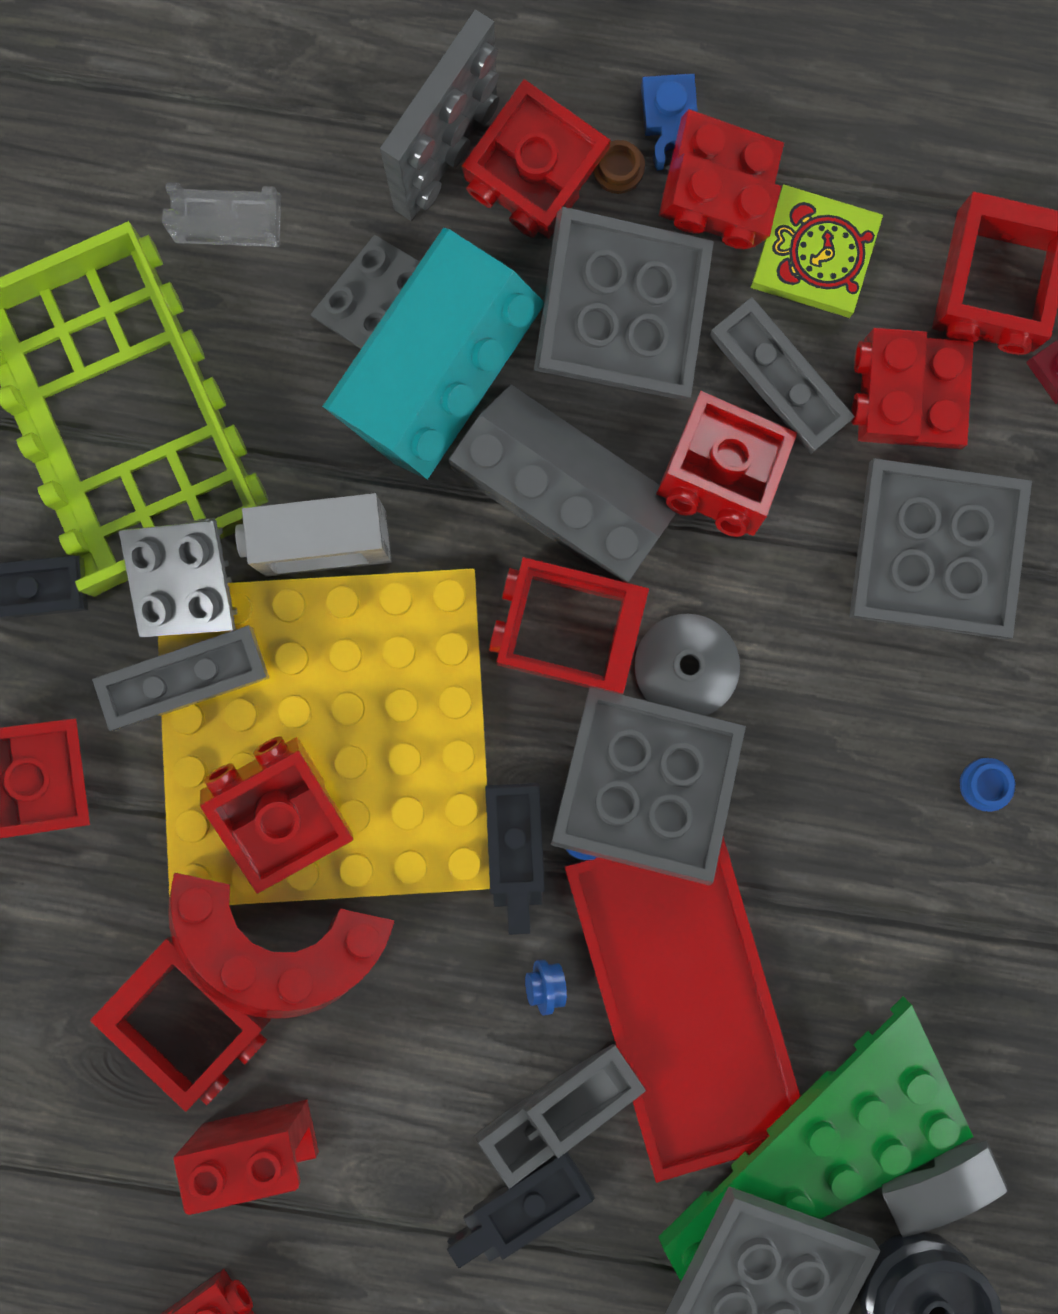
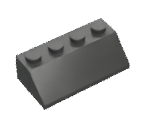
M512 384L479 415L449 458L451 470L456 475L607 578L629 583L676 514L667 506L666 498L656 494L660 486L659 484Z

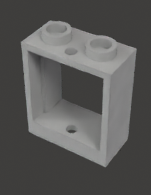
M376 493L242 508L243 524L236 525L235 527L236 545L240 558L247 557L248 564L266 577L392 563L386 510Z

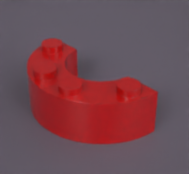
M174 872L169 897L168 915L172 941L183 967L193 981L205 993L224 1006L243 1014L262 1018L298 1017L322 1009L341 998L359 983L378 961L386 947L394 924V920L340 909L331 920L325 936L315 945L297 952H272L253 944L237 928L229 907L230 884Z

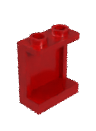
M308 1099L203 1123L173 1157L184 1212L192 1215L296 1191L301 1183L297 1162L315 1159L319 1153Z

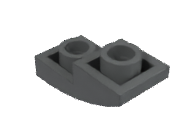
M988 1141L951 1149L934 1158V1168L900 1175L882 1185V1194L902 1237L923 1233L959 1220L992 1203L1007 1192V1184Z

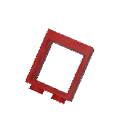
M973 191L957 211L932 329L947 332V337L951 340L972 342L983 340L996 343L999 350L1010 354L1023 355L1030 353V351L1034 352L1051 338L1058 308V210ZM977 235L1047 251L1032 320L962 304Z
M523 557L520 570L509 569L502 599L512 602L507 622L496 620L489 651L499 653L497 658L498 666L622 695L624 694L649 588ZM532 580L621 601L603 676L514 654Z
M170 936L163 941L90 1021L176 1104L187 1112L198 1099L207 1106L230 1081L223 1074L228 1066L236 1058L245 1065L265 1044L267 1039L260 1032L271 1019L240 1013L224 1006L205 993L183 967ZM175 967L243 1030L194 1084L126 1021Z

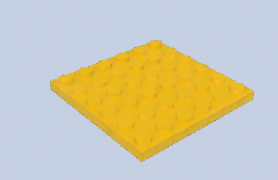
M475 569L228 583L232 607H236L238 612L236 615H233L235 630L248 625L253 627L269 679L161 715L169 897L174 872L230 884L229 905L490 889L485 786H487ZM231 631L158 636L159 656ZM281 736L286 743L298 737L324 779L325 788L350 827L354 840L256 894L199 806L200 790L207 787L204 783L205 778L217 768L232 763L236 769H239L255 760L256 758L253 753L264 742Z

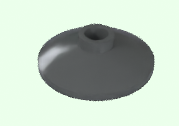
M678 614L656 623L644 635L636 651L634 672L637 685L648 702L707 716L722 707L733 694L740 675V659L737 647L731 636L718 623L701 615ZM691 655L697 659L699 668L696 674L686 675L681 671L679 664L683 656Z

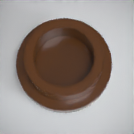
M611 141L609 150L593 171L594 178L601 188L610 193H627L636 188L643 178L645 170L644 157L641 151L628 141Z

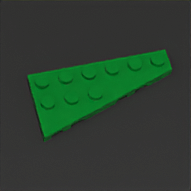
M904 996L890 1008L893 1015L873 1035L867 1031L854 1044L857 1050L836 1071H826L766 1130L769 1137L751 1155L745 1151L731 1165L733 1172L713 1192L704 1191L658 1236L662 1248L680 1281H682L729 1186L809 1216L822 1219L882 1187L883 1184L912 1171L974 1137L914 1008Z

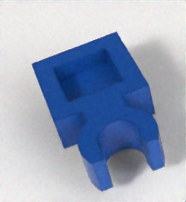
M694 74L642 78L641 93L645 136L660 135L653 154V163L657 171L664 168L665 152L675 147L681 117L688 109L698 112Z

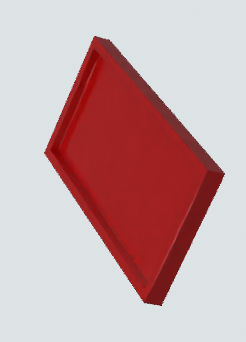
M724 836L722 838L714 881L711 885L600 857L594 860H581L564 865L616 1047L646 1090L632 1102L656 1183L738 1159L745 1151L751 1155L769 1137L766 1130L800 1098V1093Z

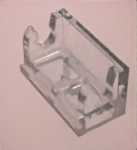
M166 183V191L171 199V209H163L162 224L175 243L279 247L281 194L276 191L274 186H263L262 192L183 189L180 183Z

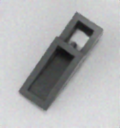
M612 1044L526 1097L473 1135V1138L502 1181L510 1189L553 1155L560 1158L646 1090L616 1045Z

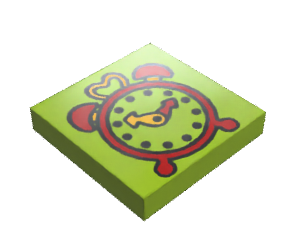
M783 184L780 190L770 237L765 239L751 288L850 318L857 304L883 215Z

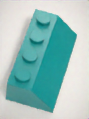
M443 228L322 407L393 464L428 480L543 308L544 301L514 270L452 230Z

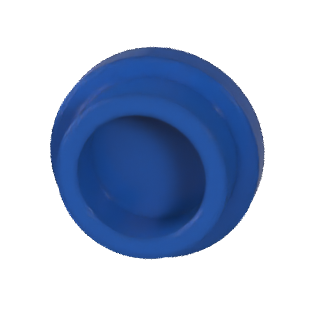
M980 758L972 761L963 770L960 777V791L965 801L973 808L988 812L996 811L1005 807L1012 799L1015 792V779L1012 771L1003 762L993 758Z
M545 959L536 960L533 972L526 973L525 977L527 999L531 1006H538L542 1015L553 1014L554 1008L565 1007L567 990L565 976L559 963L548 964Z

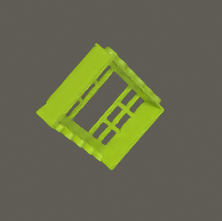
M129 221L0 277V405L5 411L14 416L22 433V437L16 439L17 445L23 456L36 465L43 481V485L37 487L38 493L44 504L56 511L65 532L59 535L64 551L70 556L84 558L85 577L75 581L76 586L80 592L93 597L128 581L125 560L116 562L106 537L140 522L143 528L156 527L152 517L187 502L194 520L204 519L206 516L197 497L230 482H233L243 506L215 519L217 527L223 528V534H220V539L235 533L236 525L243 524L242 508L258 507L269 502L257 474L247 475L240 457L248 453L234 424L226 428L219 409L226 407V403L213 377L205 380L197 362L205 359V356L195 334L191 329L183 332L176 315L184 312L181 301L171 282L162 285L155 268L163 265L160 254L150 235L140 237ZM132 255L145 288L110 302L97 270ZM86 275L100 307L65 322L51 290ZM41 295L54 328L20 342L6 310ZM151 299L165 332L130 347L116 314ZM106 319L120 352L85 367L71 334ZM60 339L74 372L39 387L25 354ZM171 343L207 426L81 481L45 399ZM213 437L227 471L192 486L177 452ZM167 457L182 491L146 506L132 472ZM121 478L136 511L100 526L86 493Z

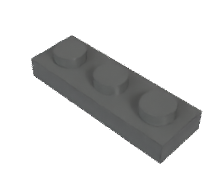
M753 297L748 299L711 330L709 335L787 428L797 432L796 438L810 454L815 452L855 417Z
M248 625L92 679L109 731H118L269 679V675L253 627Z

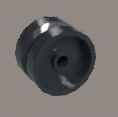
M928 1232L902 1237L901 1234L894 1235L878 1246L880 1253L858 1294L862 1314H1002L999 1296L986 1276L975 1265L970 1263L968 1258L955 1245L938 1234Z

